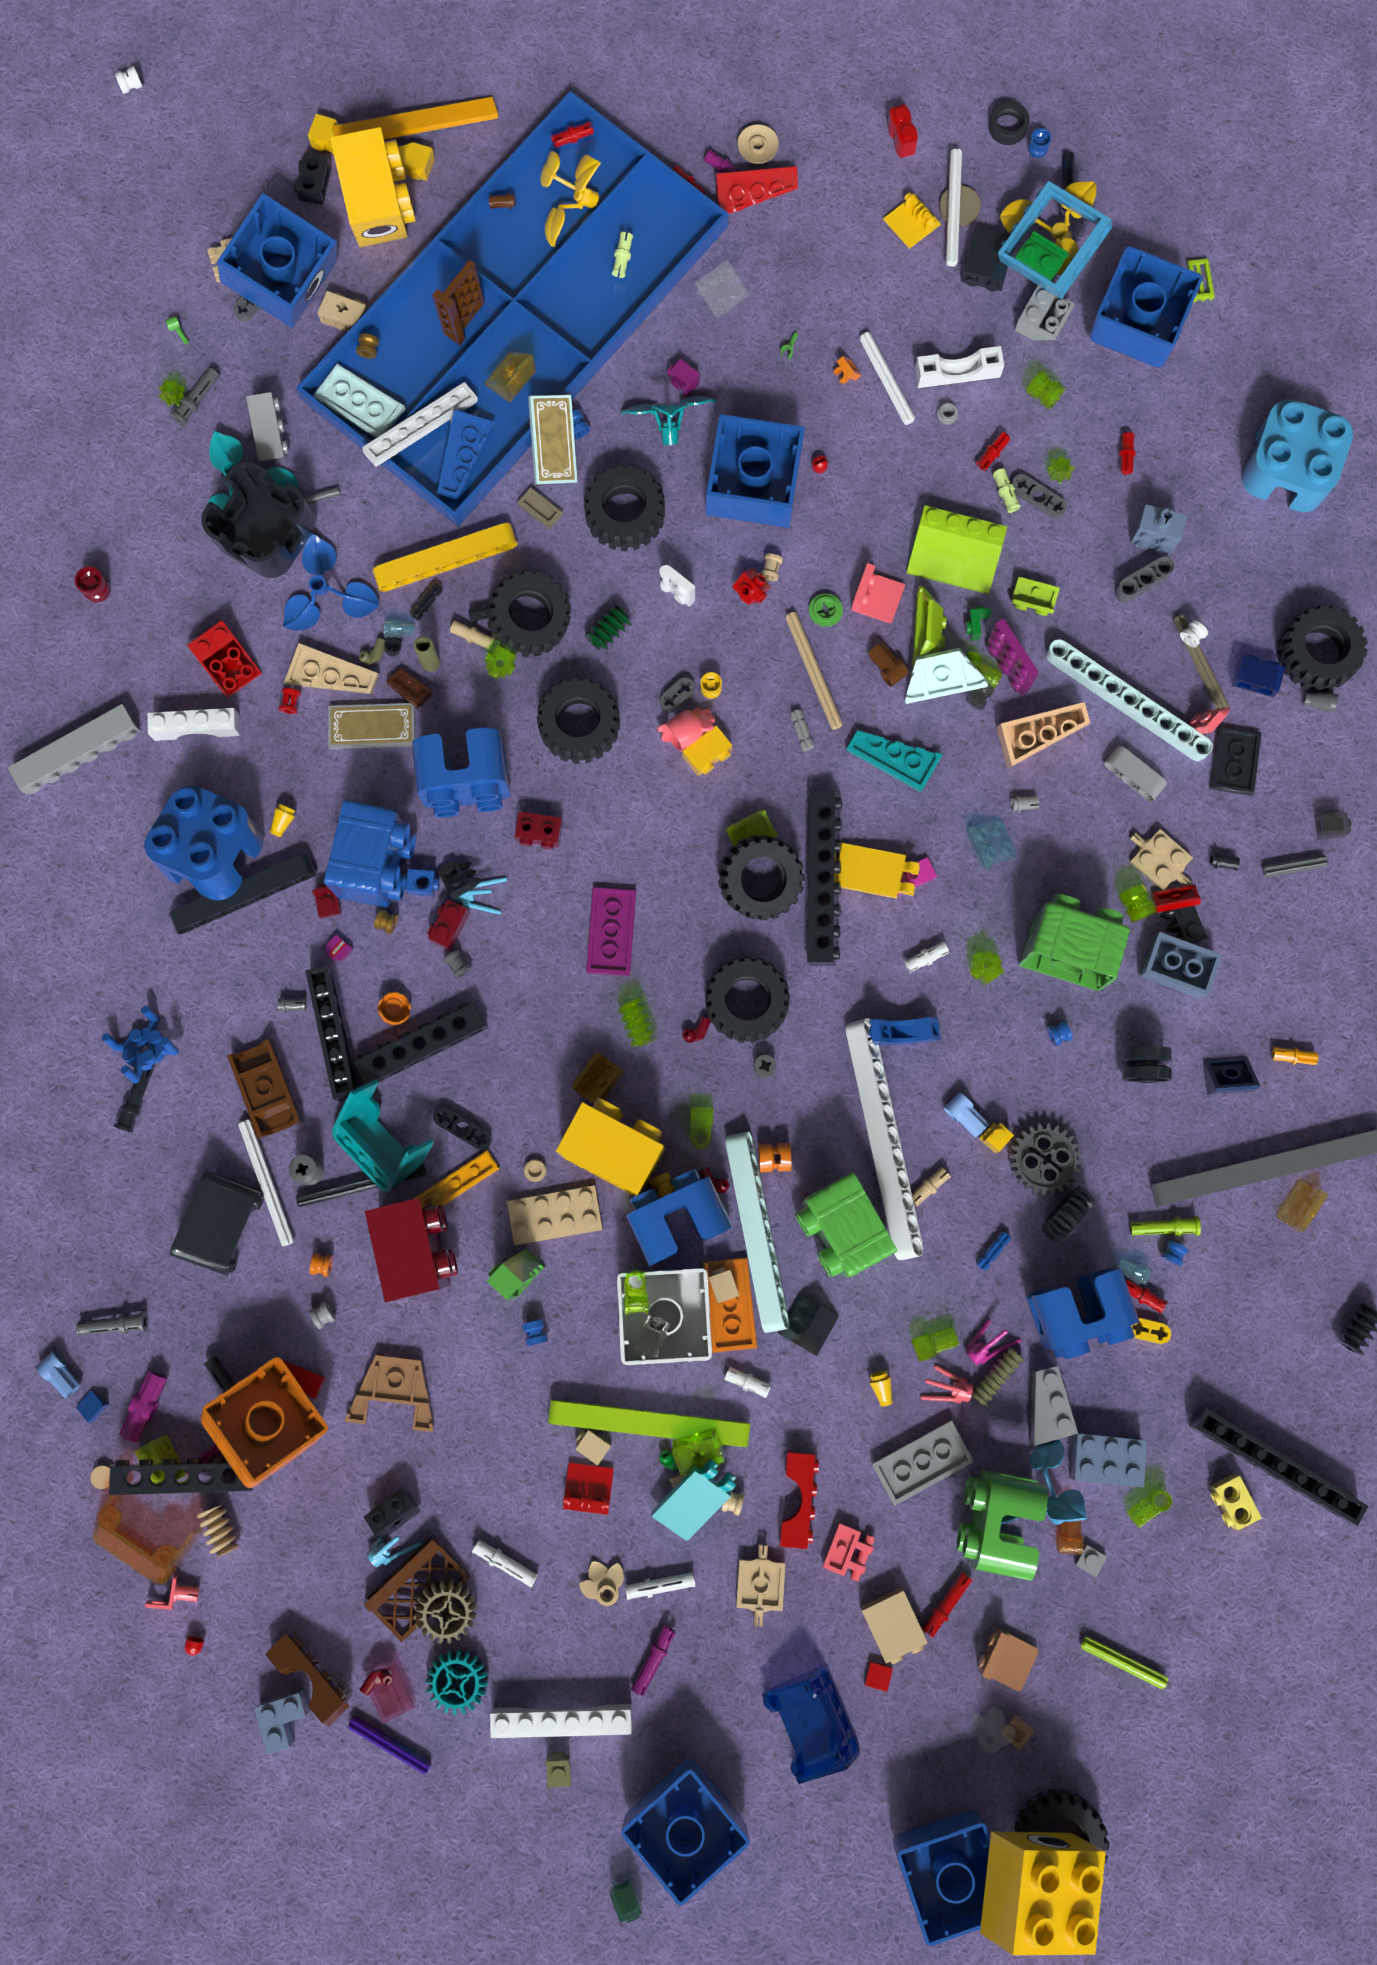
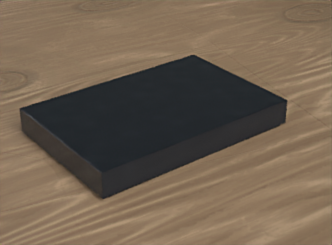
M1224 726L1217 727L1210 790L1247 796L1254 795L1261 732Z

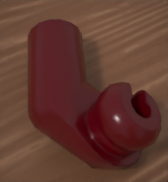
M709 1167L699 1171L702 1179L710 1177L717 1193H725L729 1189V1182L726 1179L714 1178Z

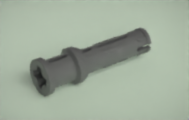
M208 368L190 394L180 400L181 404L177 409L169 414L170 417L177 424L185 427L187 425L186 421L192 413L198 411L197 405L216 380L219 379L220 375L214 369Z
M142 1311L136 1315L123 1313L115 1318L78 1321L76 1332L78 1336L118 1331L122 1334L136 1330L146 1332L148 1329V1316L145 1311Z

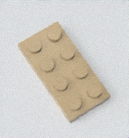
M595 1186L507 1201L514 1246L603 1230Z

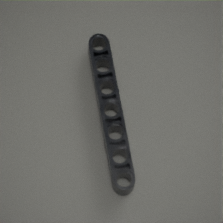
M303 853L242 879L238 890L227 899L212 900L203 896L172 910L169 916L177 934H184L314 877L316 871L309 855Z

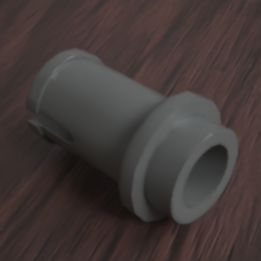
M286 996L278 999V1011L283 1012V1014H286V1011L306 1012L305 997L286 998Z

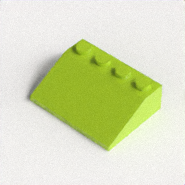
M924 506L907 574L989 594L1008 526Z

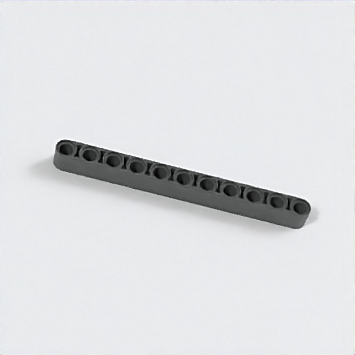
M1377 1130L1153 1184L1151 1188L1156 1206H1163L1377 1153Z

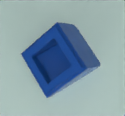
M91 1390L76 1408L88 1423H92L108 1404Z

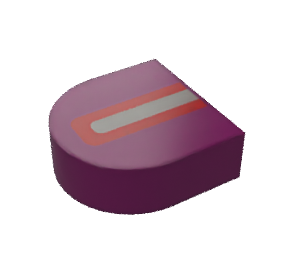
M337 935L326 946V954L333 961H342L353 951Z

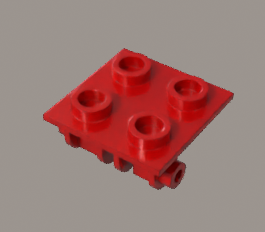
M569 1463L563 1509L608 1515L614 1468Z

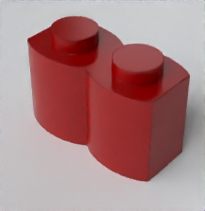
M904 104L890 108L887 128L889 135L894 140V148L900 158L914 155L918 133L915 126L911 123L909 109Z

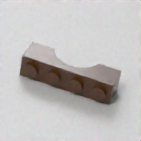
M285 1634L265 1655L276 1669L285 1675L295 1671H303L309 1676L313 1692L308 1707L322 1724L329 1727L350 1706L346 1701L348 1696L340 1687L335 1688L332 1685L333 1678L325 1669L321 1672L316 1666L319 1663L318 1660L310 1652L308 1654L305 1653L302 1649L305 1645L296 1635L291 1637Z

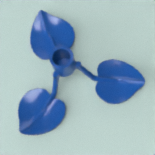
M312 534L307 540L302 554L304 569L309 574H315L308 583L309 588L312 590L310 593L312 600L310 601L305 595L291 597L285 606L283 627L294 631L313 627L320 618L319 608L313 605L316 601V595L322 596L327 594L328 591L344 597L342 602L343 610L353 618L365 617L379 607V600L369 586L360 582L348 584L346 594L330 587L328 581L322 575L324 574L323 570L328 571L334 567L337 561L336 551L329 543Z

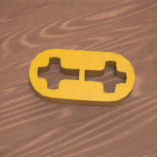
M1139 1318L1140 1326L1147 1328V1331H1140L1136 1335V1330L1133 1329L1134 1338L1164 1344L1171 1338L1170 1328L1159 1322ZM1162 1327L1165 1337H1161L1158 1340V1336L1151 1334V1330H1159Z

